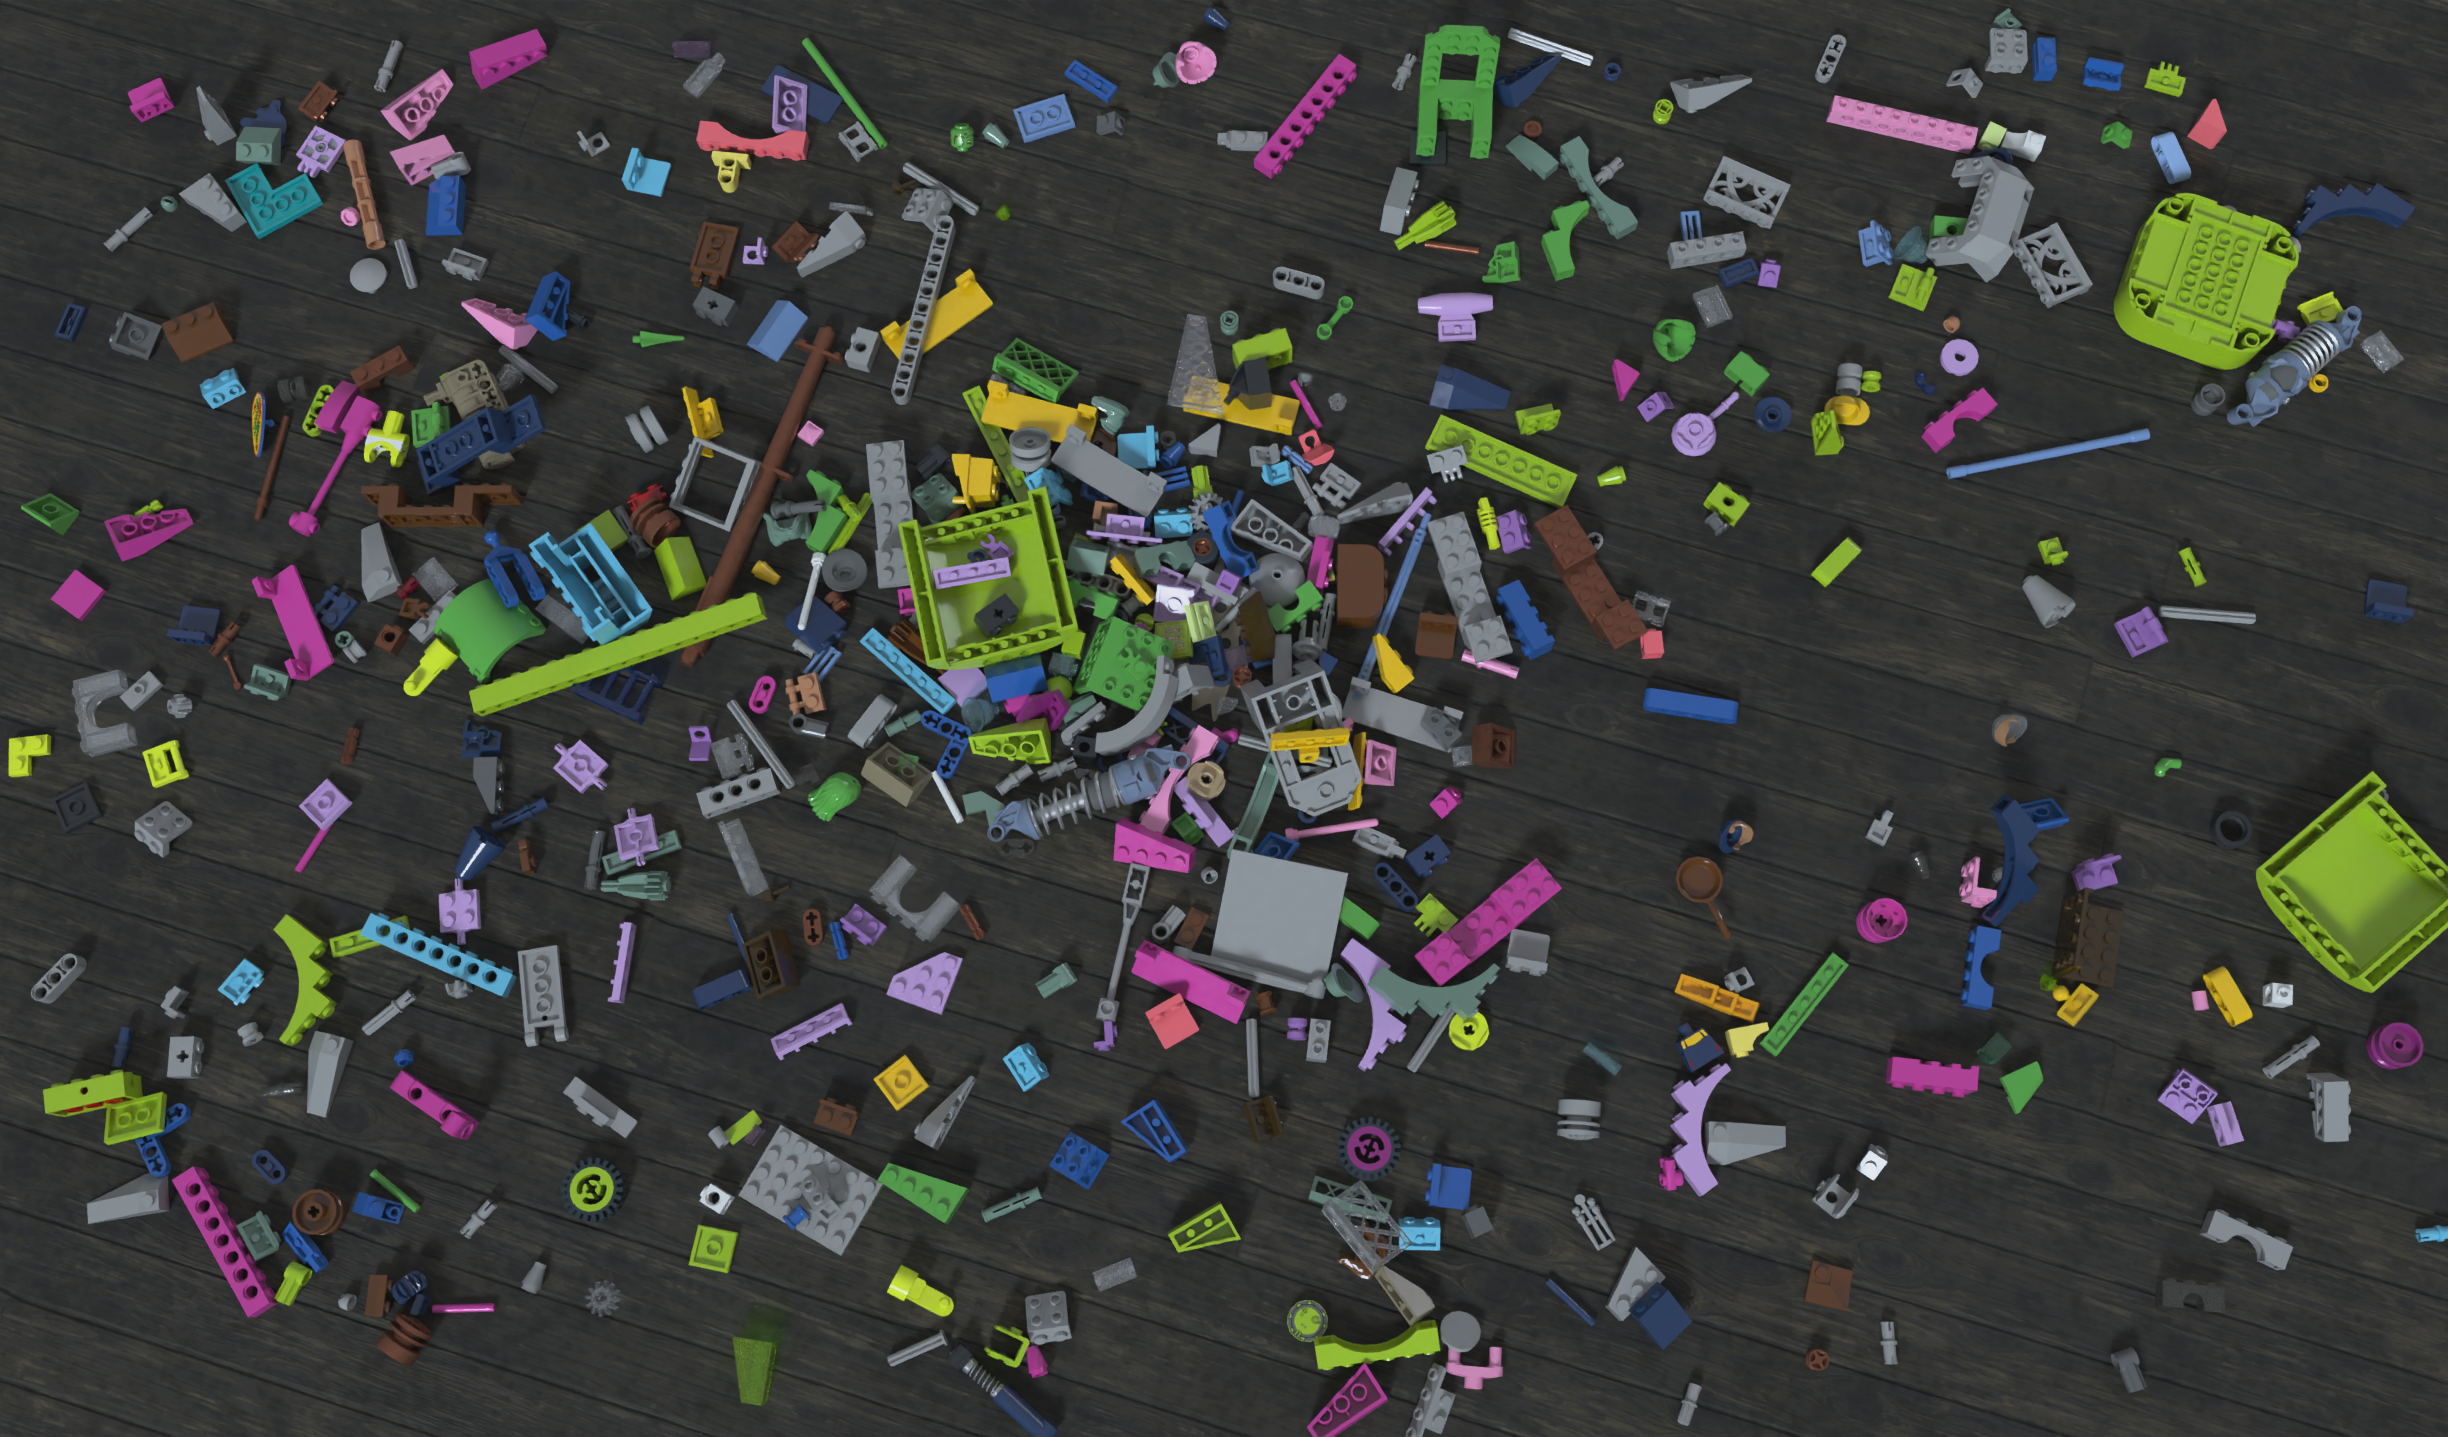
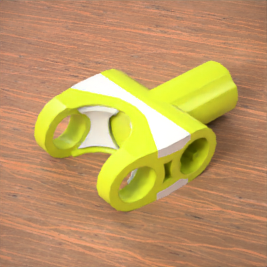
M388 411L383 430L374 428L369 430L364 448L366 462L373 463L381 452L390 451L392 467L399 468L403 464L410 445V436L400 433L405 418L403 414L396 411Z

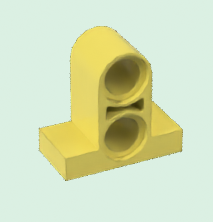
M712 151L711 158L715 166H720L718 180L722 189L728 193L734 192L738 187L741 168L751 169L752 162L749 155Z

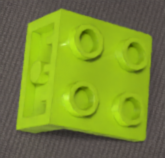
M1552 403L1515 412L1520 434L1526 433L1527 435L1534 434L1538 430L1544 429L1549 431L1554 429L1558 424L1561 414L1560 409L1553 410Z

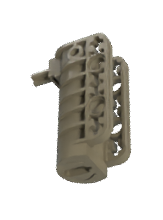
M481 360L472 361L447 373L442 377L441 382L436 384L438 390L423 396L428 406L432 405L433 402L444 400L446 404L453 402L462 421H465L486 407L499 411L509 408L496 377ZM476 366L481 367L480 370L482 373L479 374L477 371H475L477 370ZM485 381H490V386ZM490 394L496 399H490ZM525 442L505 454L493 451L483 453L479 456L483 467L494 470L511 464L515 461L512 454L521 450L525 446Z

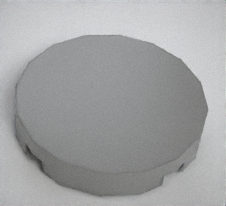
M1456 1311L1444 1317L1439 1333L1442 1342H1445L1448 1348L1457 1352H1467L1479 1342L1481 1330L1479 1323L1473 1316L1466 1312Z

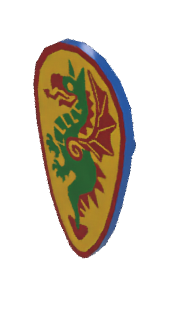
M262 392L256 393L252 405V437L256 457L261 456L264 429L268 430L274 426L273 420L265 419L266 404L265 396Z

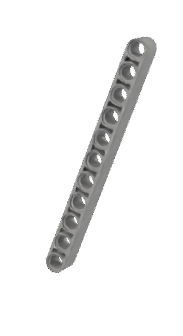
M948 215L941 216L937 221L891 392L895 402L899 405L907 404L911 398L956 229L953 219ZM945 225H950L947 229L943 228ZM942 241L946 242L944 245H938ZM936 258H941L938 262L934 261ZM933 274L937 275L935 278H929ZM927 291H932L931 294L925 295ZM922 308H928L924 312L920 311ZM919 324L923 325L921 328H915ZM913 341H919L917 345H911ZM908 358H914L912 362H906ZM903 375H910L907 379H902ZM899 392H905L903 396H897Z

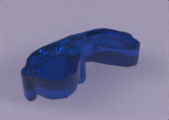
M1917 373L1915 376L1916 384L1926 395L1933 396L1936 387L1927 385L1925 374Z

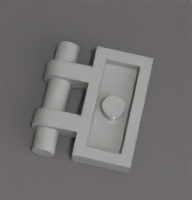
M1330 463L1320 476V480L1325 483L1322 486L1315 483L1312 489L1318 492L1317 495L1320 497H1325L1331 501L1334 507L1338 506L1343 510L1347 503L1341 499L1345 496L1350 500L1361 487V483L1333 463ZM1330 487L1338 491L1336 496L1328 491Z

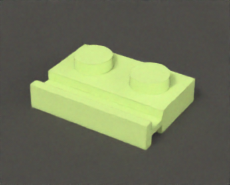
M1209 601L1184 605L1192 643L1217 636Z

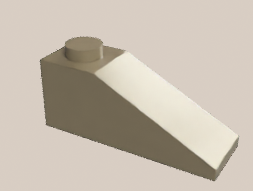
M1382 1266L1375 1274V1278L1410 1326L1428 1316L1435 1308L1432 1299L1423 1289L1386 1266Z

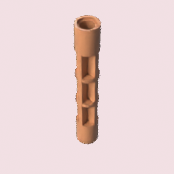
M348 140L344 142L343 149L347 165L351 171L352 186L357 196V207L360 210L363 221L362 228L366 244L369 249H381L386 243L376 212V202L373 200L370 187L371 181L368 178L365 167L366 160L362 144L359 140Z

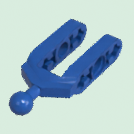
M494 530L487 531L484 536L485 541L491 544L494 549L485 557L484 563L488 575L506 607L509 608L519 604L518 595L501 563L507 561L513 562L531 598L534 601L544 599L545 589L527 556L522 553L521 549L501 546L499 543V533Z

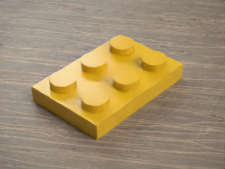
M1122 553L1110 560L1112 570L1116 574H1121L1124 578V584L1137 593L1135 596L1142 604L1148 605L1156 598V593L1143 578L1139 579L1136 570Z

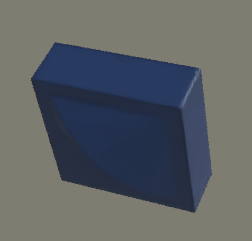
M417 1294L416 1299L412 1303L410 1314L423 1316L431 1296Z

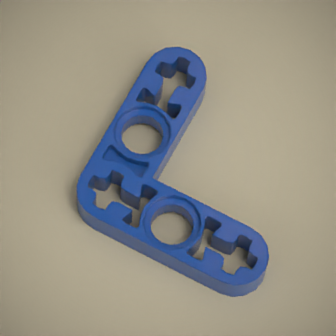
M925 711L921 715L923 726L951 740L937 766L939 775L944 779H949L955 774L970 745L968 738L961 740L960 735L955 733L956 727H958L957 731L961 734L967 732V736L972 735V732L968 727L934 711ZM932 716L933 720L938 722L937 729L935 723L929 722V724H927L925 718H930ZM950 723L952 725L951 731L943 732L941 730L942 725ZM958 748L960 749V755L958 757H951L950 750ZM946 758L955 762V764L951 762L949 765L951 771L943 774L942 767H947L949 763Z
M177 1103L166 1110L165 1119L167 1120V1125L163 1132L147 1135V1140L143 1139V1137L135 1138L149 1172L156 1177L164 1178L171 1171L170 1161L159 1139L190 1118L191 1109L184 1104ZM152 1147H156V1154L149 1157V1150ZM158 1163L161 1164V1165H163V1166L161 1167V1171H160V1172L157 1171V1170L160 1169Z

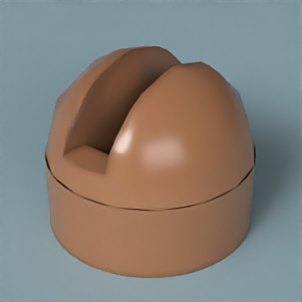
M1951 316L1943 322V326L1948 332L1953 333L1959 328L1960 320L1955 316Z

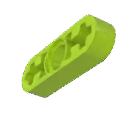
M323 385L318 389L303 422V430L310 436H318L322 432V429L315 424L318 417L316 409L323 407L324 402L329 398V395L325 397L324 394L334 391L330 385Z

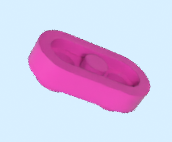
M763 676L757 681L749 700V706L753 712L762 714L768 710L777 689L773 678ZM766 685H770L768 690L764 689ZM759 702H763L761 707H757Z

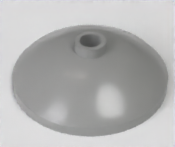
M1282 553L1268 554L1256 561L1259 570L1249 575L1250 589L1254 587L1257 591H1261L1264 603L1269 607H1273L1277 603H1280L1282 607L1294 603L1298 599L1294 591L1305 583V573L1300 563L1296 559ZM1275 574H1280L1281 577H1280V578H1275L1274 575H1275Z

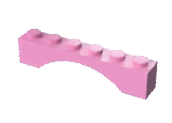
M1198 725L1197 728L1194 727L1190 732L1188 744H1184L1179 752L1187 753L1191 757L1192 765L1200 759L1210 756L1220 738ZM1183 755L1177 761L1180 767L1187 764V759ZM1169 768V776L1163 778L1159 793L1153 795L1149 802L1150 808L1147 812L1144 811L1139 819L1141 825L1164 835L1171 823L1170 803L1173 790L1177 781L1187 769Z

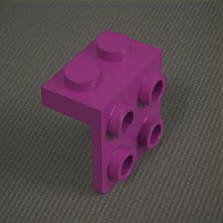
M1059 689L1054 691L1048 690L1043 694L1029 696L1023 708L1019 710L1016 720L1020 723L1038 717L1046 718L1049 730L1054 731L1058 728L1071 706Z

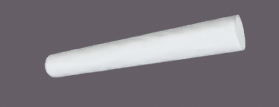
M937 770L932 772V777L957 824L963 822L964 819Z

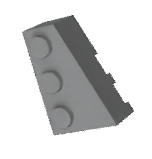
M1396 167L1384 204L1380 231L1401 236L1406 216L1409 217L1410 203L1413 204L1415 198L1413 191L1418 189L1419 180H1416L1418 172Z
M210 173L179 193L189 205L197 208L231 232L247 222Z
M1184 663L1172 672L1173 676L1179 678L1172 705L1183 701V697L1191 693L1193 696L1199 694L1198 690L1202 688L1212 689L1216 687L1209 666Z
M1637 1247L1632 1248L1629 1258L1605 1304V1307L1619 1321H1623L1630 1314L1628 1310L1656 1282L1661 1283L1666 1278Z

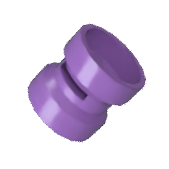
M1288 1018L1289 1031L1287 1032V1039L1306 1040L1307 1033L1305 1032V1027L1307 1026V1019Z

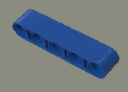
M1654 688L1645 689L1643 709L1646 711L1727 724L1737 723L1738 702Z

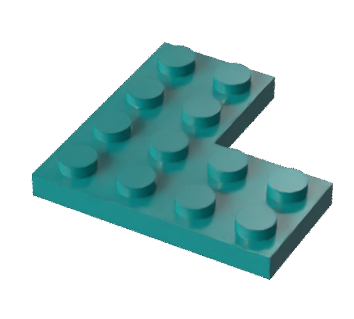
M258 163L225 180L259 239L323 205L321 198L306 173L275 190L271 187Z

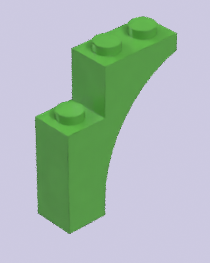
M1587 200L1583 202L1576 201L1570 206H1560L1553 210L1551 221L1555 231H1548L1542 237L1541 244L1555 281L1571 277L1574 274L1575 266L1569 247L1570 235L1577 223L1588 214L1590 206Z
M809 470L806 476L815 488L818 500L824 499L827 505L822 507H827L826 511H818L814 529L805 543L812 551L826 555L848 521L846 514L843 513V509L836 507L838 504L837 499L839 496L844 495V491L838 481L834 479L832 481L828 480L820 471L814 472Z

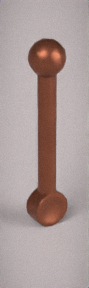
M225 654L223 656V660L227 662L230 673L234 680L233 687L236 690H240L242 688V684L239 683L237 680L236 674L230 662L231 656L229 654Z

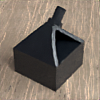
M1266 358L1242 362L1232 377L1229 391L1227 392L1228 395L1223 400L1226 405H1230L1234 399H1238L1248 410L1271 407L1272 392Z

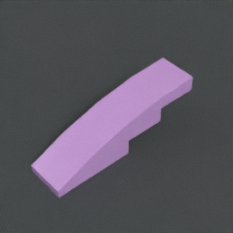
M1164 566L1160 567L1157 576L1143 578L1155 586L1158 583L1194 588V603L1209 601L1211 613L1220 599L1217 595L1213 598L1205 594V589L1201 588L1200 584L1190 581L1184 575Z

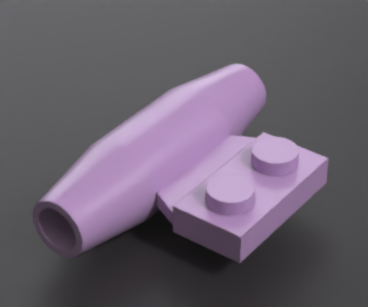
M1471 292L1442 293L1418 298V313L1441 316L1438 321L1439 342L1476 340L1475 320L1471 314L1493 310V297L1487 294Z

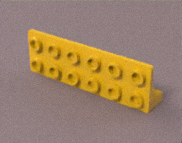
M971 269L955 279L957 287L936 302L923 354L993 306L991 299L976 282L975 275ZM910 320L902 326H899L894 321L880 331L883 340L899 360ZM919 324L915 328H921L923 325ZM913 341L911 345H917L919 341ZM908 358L906 362H912L914 358Z
M1192 377L1188 394L1183 400V411L1292 436L1300 404L1299 400L1271 394V407L1248 410L1238 399H1234L1230 405H1226L1223 402L1228 395L1229 384Z
M989 380L987 386L989 396L981 418L983 423L1014 431L1026 427H1038L1047 431L1052 441L1060 443L1065 439L1066 430L1072 424L1086 433V440L1088 442L1091 441L1098 419L1096 407L1080 403L1077 409L1009 392L1007 384Z

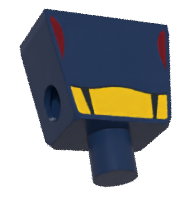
M1689 1023L1678 1028L1684 1039L1676 1045L1689 1074L1724 1053L1723 1049L1705 1029L1701 1028L1694 1032Z

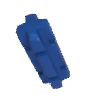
M833 922L829 925L830 930L833 932L834 945L836 950H838L837 956L840 960L849 957V953L846 949L847 946L841 931L840 922Z

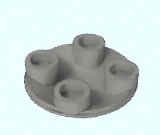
M367 258L360 260L353 266L350 272V281L357 290L373 294L383 285L388 272L379 260Z

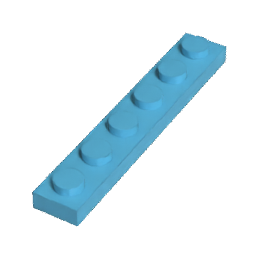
M874 628L860 640L863 646L943 716L956 703L952 696Z

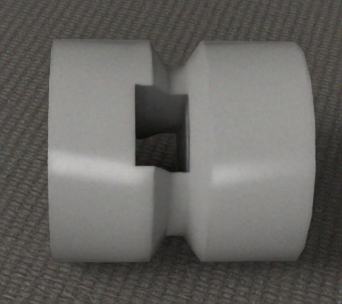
M1845 363L1838 366L1837 376L1839 380L1836 382V394L1855 397L1861 393L1860 380L1863 368L1860 365Z

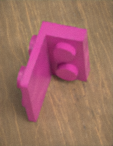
M157 78L128 92L133 104L130 106V109L141 122L174 108L161 78Z

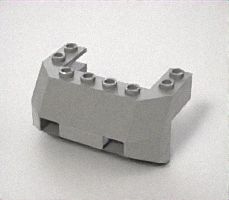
M1985 156L1956 160L1951 176L1953 178L1960 177L1958 184L1962 188L1979 186L1964 234L1960 236L1931 238L1926 256L1936 266L1969 263L1984 281L1988 282L1999 274L2015 250L2034 187L2017 167L1993 157Z

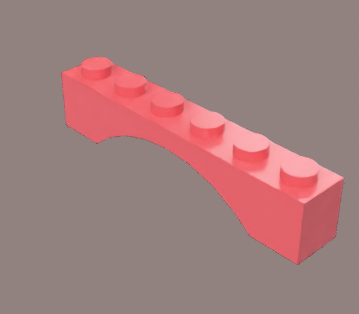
M700 121L697 135L699 147L705 151L718 150L721 152L755 154L759 157L773 156L777 159L790 158L795 161L800 159L806 160L810 142L807 132L792 130L767 139L742 138L730 133L718 122Z

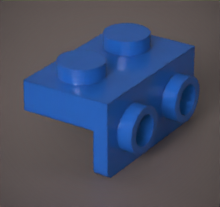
M2088 57L2082 71L2083 84L2089 87L2095 86L2106 90L2119 91L2124 64Z

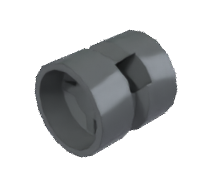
M2210 383L2205 385L2191 401L2193 411L2201 416L2210 415L2224 402L2225 392L2217 384Z

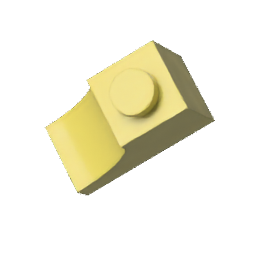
M1768 1023L1727 1030L1725 1036L1730 1056L1736 1055L1737 1058L1749 1056L1748 1052L1754 1050L1753 1043L1756 1037L1769 1030Z

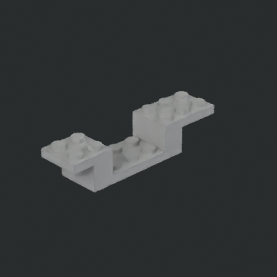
M903 440L866 444L870 496L874 503L878 550H875L878 587L881 589L910 585L898 527L900 523L914 520L911 485L907 477L905 444Z
M1464 512L1427 522L1439 558L1438 570L1454 615L1458 617V627L1465 647L1472 652L1475 663L1512 653L1513 650L1501 616L1496 617L1480 572L1482 562Z

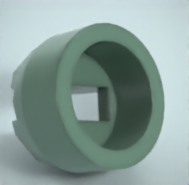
M165 196L161 200V205L166 211L172 212L177 209L178 202L171 196Z

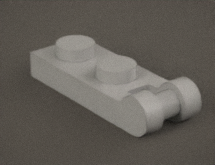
M1099 702L1062 732L1061 738L1065 745H1071L1078 734H1084L1090 729V725L1093 722H1099L1105 717L1107 711L1102 702Z

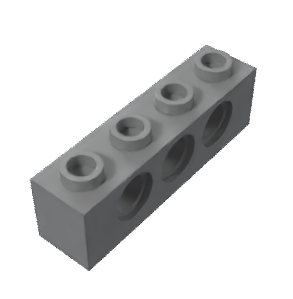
M1742 231L1670 243L1667 255L1670 268L1674 269L1742 258L1746 250V244Z
M764 767L758 769L754 774L740 775L737 780L723 781L714 788H703L701 792L696 794L702 814L708 819L780 794V790L772 769ZM755 782H761L759 788L752 789V786ZM737 788H742L741 794L735 796L734 791ZM724 794L723 800L716 802V797Z

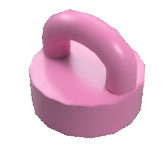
M347 207L341 212V219L348 226H354L362 219L361 213L353 207Z

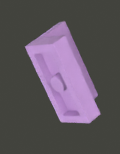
M2231 1101L2207 1107L2219 1147L2244 1141Z

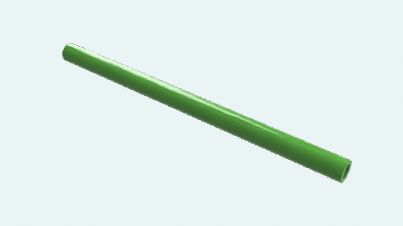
M809 38L804 39L802 44L880 149L885 148L888 144L812 41Z

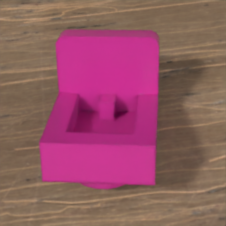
M911 587L898 588L900 614L905 613V616L916 615Z
M1448 787L1429 805L1443 819L1458 804H1461L1463 799L1457 789Z

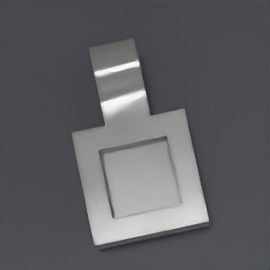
M1886 810L1883 812L1880 821L1874 819L1865 837L1884 846L1893 829L1888 826V823L1894 813Z

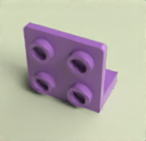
M2113 853L2101 856L2097 860L2092 858L2076 865L2077 869L2071 871L2077 891L2085 887L2096 890L2117 884L2118 880L2112 864L2122 859L2121 855L2114 856Z

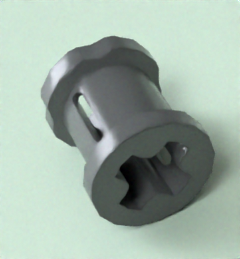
M1718 511L1711 514L1705 520V523L1709 524L1715 531L1716 536L1722 534L1730 526L1722 520Z

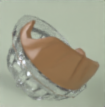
M2003 714L1999 716L1991 726L1993 739L2003 746H2007L2008 743H2015L2016 739L2025 732L2027 720L2021 715Z

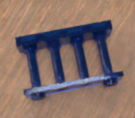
M628 666L610 672L603 687L597 694L592 692L590 688L595 678L584 681L580 686L573 683L570 690L585 700L642 725L645 718L641 715L642 711L640 710L654 685L662 689L663 684L659 681L660 678L652 673L646 675ZM620 670L630 674L617 699H614V701L607 699V694ZM639 678L646 681L635 705L631 706L630 709L625 707L624 701L635 680Z

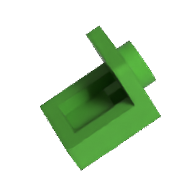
M2120 122L2112 123L2103 128L2101 142L2105 144L2112 141L2121 148L2126 149L2130 147L2133 131Z

